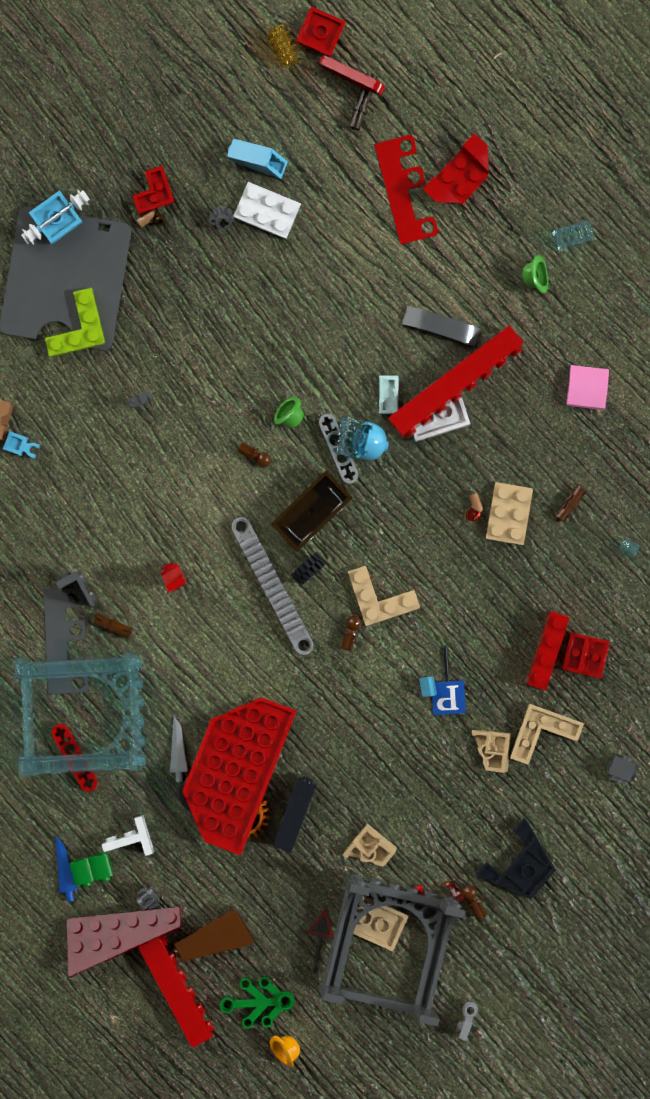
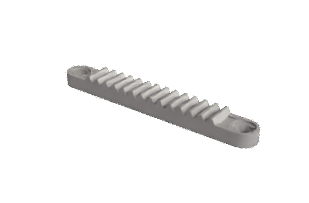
M236 518L232 523V531L295 650L301 655L309 654L313 649V641L254 529L246 518ZM240 521L245 522L247 525V529L244 532L236 530V524ZM301 640L309 642L308 650L302 651L299 649L298 644Z

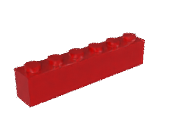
M165 936L158 937L143 946H138L188 1042L194 1048L212 1038L215 1029L212 1022L206 1020L204 1016L206 1012L203 1005L197 1003L194 998L196 993L193 987L187 985L185 981L187 976L184 970L178 968L176 964L178 959L175 953L169 951L167 938Z

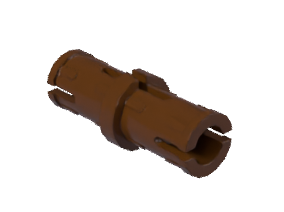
M576 485L569 497L564 499V504L555 514V517L565 523L572 511L577 509V504L587 491Z
M97 613L96 618L102 622L94 619L93 625L107 629L111 634L114 632L129 639L130 634L124 632V630L132 633V627L117 622V619L112 620Z

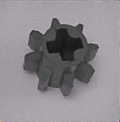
M223 206L213 209L214 215H209L213 228L217 227L221 231L230 228V222H234L231 209H226Z
M144 886L137 892L139 897L136 901L144 910L147 908L153 910L159 904L157 900L160 896L152 887L146 889Z

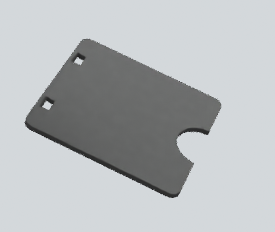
M21 208L18 214L0 319L1 332L6 335L37 339L40 330L51 322L63 323L70 328L71 332L80 330L82 327L73 292L92 288L106 344L91 347V349L103 351L111 349L132 234L130 225L123 222L78 215L83 223L54 244H51L44 233L39 231L41 240L36 238L33 240V245L31 242L27 244L21 234L24 233L22 229L26 231L30 229L29 224L37 226L29 214L34 208ZM99 224L109 225V232L99 230Z

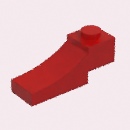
M171 562L162 567L164 571L160 574L168 592L172 593L188 584L178 563L173 564Z

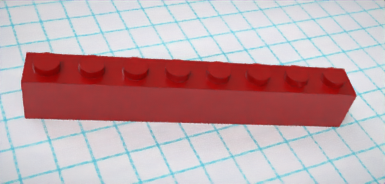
M509 325L388 417L389 424L401 439L404 437L410 438L417 432L416 428L420 425L423 427L432 420L431 417L434 414L440 415L447 409V404L457 402L462 397L461 394L466 390L470 392L477 386L476 382L480 379L484 381L491 376L493 369L503 367L507 363L506 359L510 356L514 358L521 353L523 341Z

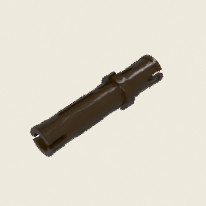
M366 73L367 76L375 80L378 79L377 75L373 73ZM363 88L360 91L356 106L352 109L354 112L348 126L356 131H360L364 115H367V106L372 95L371 92Z

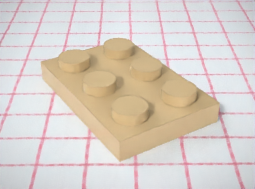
M495 482L485 539L524 545L533 488Z
M363 895L364 903L372 905L374 899ZM358 902L357 906L359 908L357 912H362L364 908ZM389 906L375 908L361 918L353 934L393 951L408 919V915Z

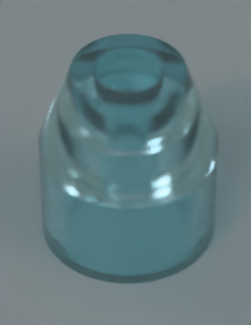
M624 539L619 547L626 555L633 558L641 545L633 540Z

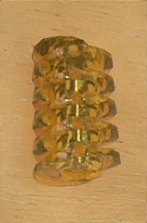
M287 23L272 28L267 35V40L271 41L270 46L274 48V54H278L277 60L281 61L280 66L282 68L291 67L303 59L297 58L300 50L294 51L297 44H290L294 38H287L290 30H283Z

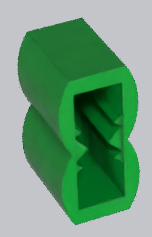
M108 851L69 863L75 886L80 885L81 888L92 885V881L99 880V883L111 880L110 876L114 874Z

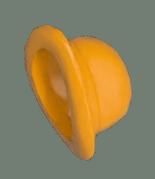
M291 1036L271 1037L269 1043L273 1054L285 1066L293 1068V1061L300 1054L298 1042Z

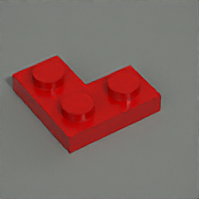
M163 166L145 171L150 190L132 195L139 215L175 203Z

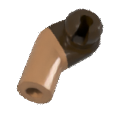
M149 211L138 218L137 221L141 227L148 223L163 226L166 218L161 213Z

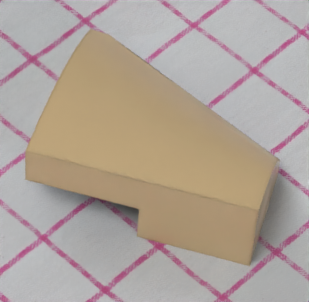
M472 730V735L475 737L478 745L477 749L483 758L485 770L507 772L511 733Z
M366 824L344 851L343 856L359 858L362 862H373L375 865L383 867L395 854L397 847L370 825Z

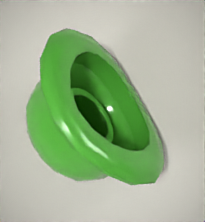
M537 255L534 257L533 262L528 263L523 268V281L529 288L546 293L549 287L547 267L544 258L541 255Z
M290 397L279 406L274 417L275 425L282 424L287 428H294L301 423L304 413L300 407L301 401L299 398Z

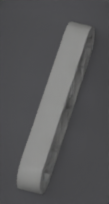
M324 414L319 419V426L343 482L353 484L358 479V471L335 417L331 414ZM324 418L332 419L331 428L332 430L336 428L337 431L326 435L325 432H328L329 429L326 425H322ZM332 435L340 437L341 441L336 446L329 442ZM341 452L346 453L348 456V460L345 463H340L337 460V455ZM349 463L352 464V466L348 467L350 472L355 473L351 481L349 478L345 479L344 477L347 474L345 468L343 470L340 469V467L346 466Z

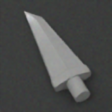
M174 716L170 773H175L176 782H183V772H189L182 728Z

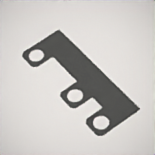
M81 587L65 588L63 590L59 588L43 589L48 694L86 692L88 690V676L86 673H68L67 640H83L86 637L85 622L83 620L66 621L65 608L82 607L84 605V593ZM72 591H77L80 594L81 599L78 603L74 604L69 601L68 596ZM73 624H79L82 627V633L79 636H73L70 633V627ZM75 677H82L85 684L81 689L73 687L72 681Z

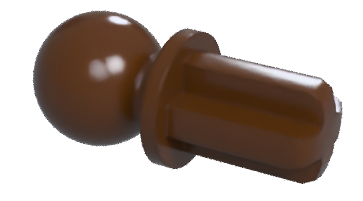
M244 442L240 444L237 450L242 455L248 457L251 462L255 459L259 467L265 468L271 463L269 454L264 452L258 453L259 448L255 449Z
M351 616L347 619L348 631H344L345 636L341 646L344 650L352 651L356 636L358 637V634H355V632L361 628L362 622L357 616Z
M472 885L465 886L462 889V896L470 901L467 906L471 908L477 920L484 918L486 912L480 902L481 898H476V888Z

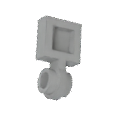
M466 1002L463 1005L462 1011L465 1016L463 1021L459 1020L456 1027L458 1038L465 1041L471 1029L473 1018L478 1013V1007L474 1002ZM468 1007L474 1008L472 1012H467Z

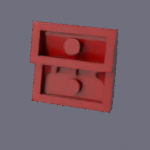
M571 632L562 669L602 679L610 641Z

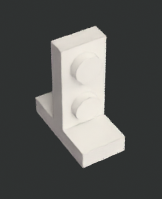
M144 815L134 818L138 830L137 833L135 830L125 832L124 837L117 838V836L106 838V842L102 844L103 851L106 852L141 841L145 856L153 854L154 849Z

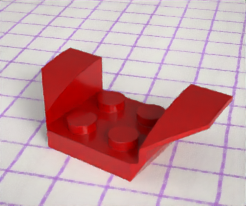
M473 133L454 158L422 190L437 203H457L463 205L488 178V146Z

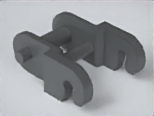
M145 391L131 397L128 400V404L132 408H137L149 403L147 397L153 400V395Z

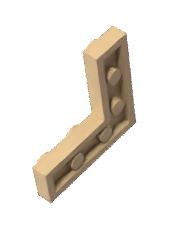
M363 566L348 571L365 626L420 608L415 590L378 602L367 567Z
M529 704L510 758L529 765L541 728L578 741L584 723Z

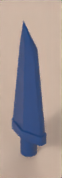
M56 836L59 892H65L66 900L69 902L74 900L73 891L78 890V887L74 883L65 845Z

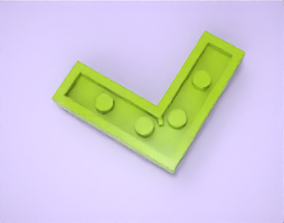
M92 288L73 292L82 329L45 338L49 357L106 344Z

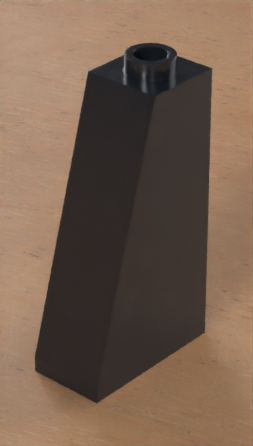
M303 776L302 779L298 777L273 847L292 853L316 787L313 779Z

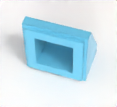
M434 677L420 678L422 696H435L437 692Z

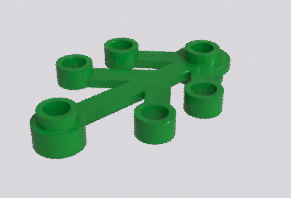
M263 976L259 980V986L267 989L274 996V998H267L251 984V980L248 977H244L240 981V987L243 990H247L256 999L233 1000V998L227 996L221 999L219 1007L223 1013H231L234 1008L256 1007L249 1016H245L242 1020L243 1027L250 1029L254 1021L267 1006H275L270 1014L264 1015L261 1020L262 1025L268 1028L282 1010L288 1011L294 1006L295 998L288 991L281 992L271 983L269 977ZM266 979L269 983L264 986L261 984V981ZM245 980L249 982L247 987L242 985V982ZM282 998H288L289 1002L287 1004L282 1003ZM224 1002H231V1006L225 1007ZM269 1018L271 1023L265 1024L263 1020ZM250 1019L252 1023L251 1025H245L244 1021Z

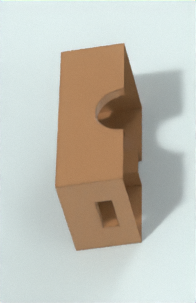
M0 400L1 441H5L8 423L14 406L11 402Z

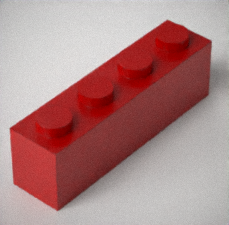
M549 611L525 684L546 691L570 617Z

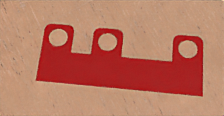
M407 135L374 144L400 244L436 236L438 228L435 218L427 217L416 220L408 189L425 183L422 168L416 166L403 170L400 162V157L416 153L417 148L414 137ZM403 140H409L412 143L410 151L404 152L401 150L400 143ZM417 171L421 176L420 181L411 183L408 179L409 173ZM426 221L431 222L434 226L433 231L429 234L424 233L421 228L422 224Z

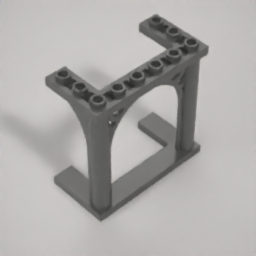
M351 874V877L345 876L344 884L346 889L324 980L323 982L320 981L318 987L323 1001L342 1005L344 998L411 1013L415 1015L419 1023L438 1027L440 1019L432 1008L449 933L455 920L458 917H465L466 910L454 897L444 896V898L437 897L436 893L429 891L421 894L418 893L416 888L407 887V890L399 888L400 885L395 883L384 885L381 884L380 880L370 878L367 881L362 876ZM369 893L372 894L374 898L373 904H365L363 895L369 896ZM376 893H378L379 896L382 897V898H383V895H384V896H385V900H384V901H378V897H377V894H376ZM398 899H402L401 904L397 903ZM358 902L364 908L362 912H357L359 908L357 906ZM415 904L417 906L423 905L420 910L414 909ZM388 905L403 907L414 913L425 927L428 947L414 1003L340 986L354 929L361 918L375 908ZM427 908H434L435 914L429 919L423 917V912ZM429 923H433V929L429 928Z

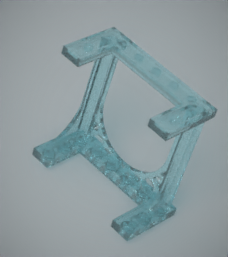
M126 652L125 657L47 662H31L24 658H15V678L20 679L22 684L24 757H18L19 777L49 773L130 769V771L143 770V766H146V755H142V747H145V735H142L141 728H144L145 722L144 716H141L140 708H144L143 697H140V689H143V680L139 678V670H142V660L137 654ZM116 673L112 680H108V674ZM127 676L128 682L126 686L118 688L116 686L118 678ZM92 677L102 680L114 689L122 704L123 722L117 737L110 745L90 754L35 757L32 680ZM130 688V690L127 693L129 697L124 698L123 692ZM127 710L131 712L129 716L125 714ZM126 728L131 729V731H129V734L132 736V738L125 735ZM119 740H128L131 744V749L128 751L122 750L119 746ZM115 747L120 755H116V752L110 754L111 748Z

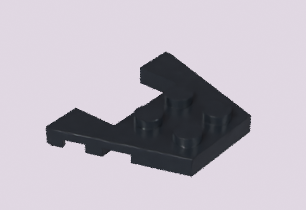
M523 818L512 831L527 843L524 849L502 874L488 862H485L475 875L478 878L532 899L556 869L529 823Z

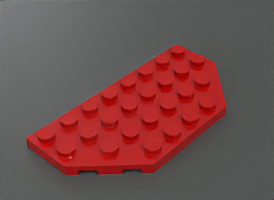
M260 697L210 720L182 790L205 843L241 856L295 718L296 710Z

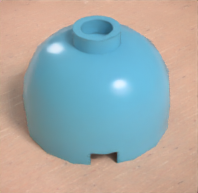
M366 421L362 424L365 426L364 429H359L356 437L354 450L358 451V455H355V457L361 460L372 461L387 451L389 442L387 441L385 431L379 425Z

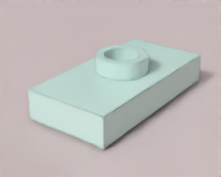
M379 375V414H394L398 410L399 376Z

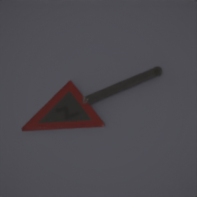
M326 907L307 932V934L318 935L313 972L317 971L322 936L334 938Z

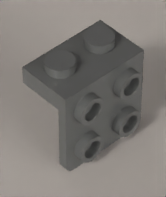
M76 571L70 574L66 572L58 577L59 581L56 584L60 590L78 582L92 608L96 607L94 602L97 599L93 591L88 592L86 588L88 582L82 573L79 574Z

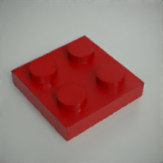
M311 6L296 39V43L331 58L346 21Z

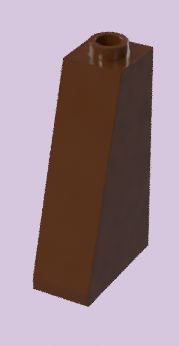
M234 907L177 940L173 949L178 958L182 957L183 961L248 946L253 944L255 940L237 908Z

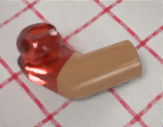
M478 493L469 496L472 506L465 515L468 521L477 520L483 511Z

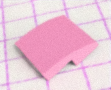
M571 365L566 406L605 410L609 369Z

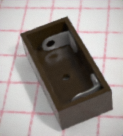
M325 470L271 525L299 552L353 497ZM313 509L315 513L311 515L309 510Z

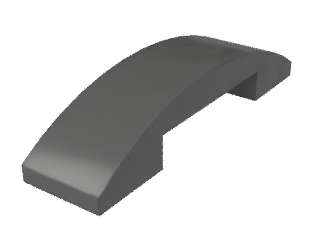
M407 306L402 322L404 326L453 339L456 342L475 347L480 328L462 321Z

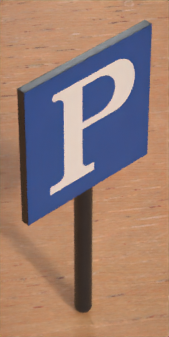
M444 645L446 682H435L437 694L432 696L433 715L466 713L464 680H449L447 645Z

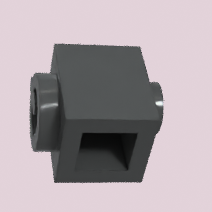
M612 755L606 773L610 774L609 779L626 785L631 779L634 780L638 771L636 768L637 764L632 763L633 758L622 755L620 758Z

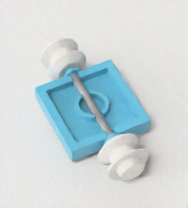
M77 189L78 194L76 196L70 194L71 202L68 203L59 190L30 211L29 214L37 226L29 224L30 229L27 231L22 229L24 233L21 236L27 244L31 242L34 245L33 240L36 238L41 240L39 231L44 233L51 244H54L83 223L74 211V206L76 209L82 210L84 203L89 205L87 201L90 199L84 191L80 192Z

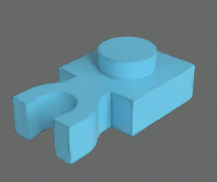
M9 431L3 449L22 456L23 452H26L28 456L36 458V455L32 454L30 449L32 447L39 448L40 445L27 443L29 438Z

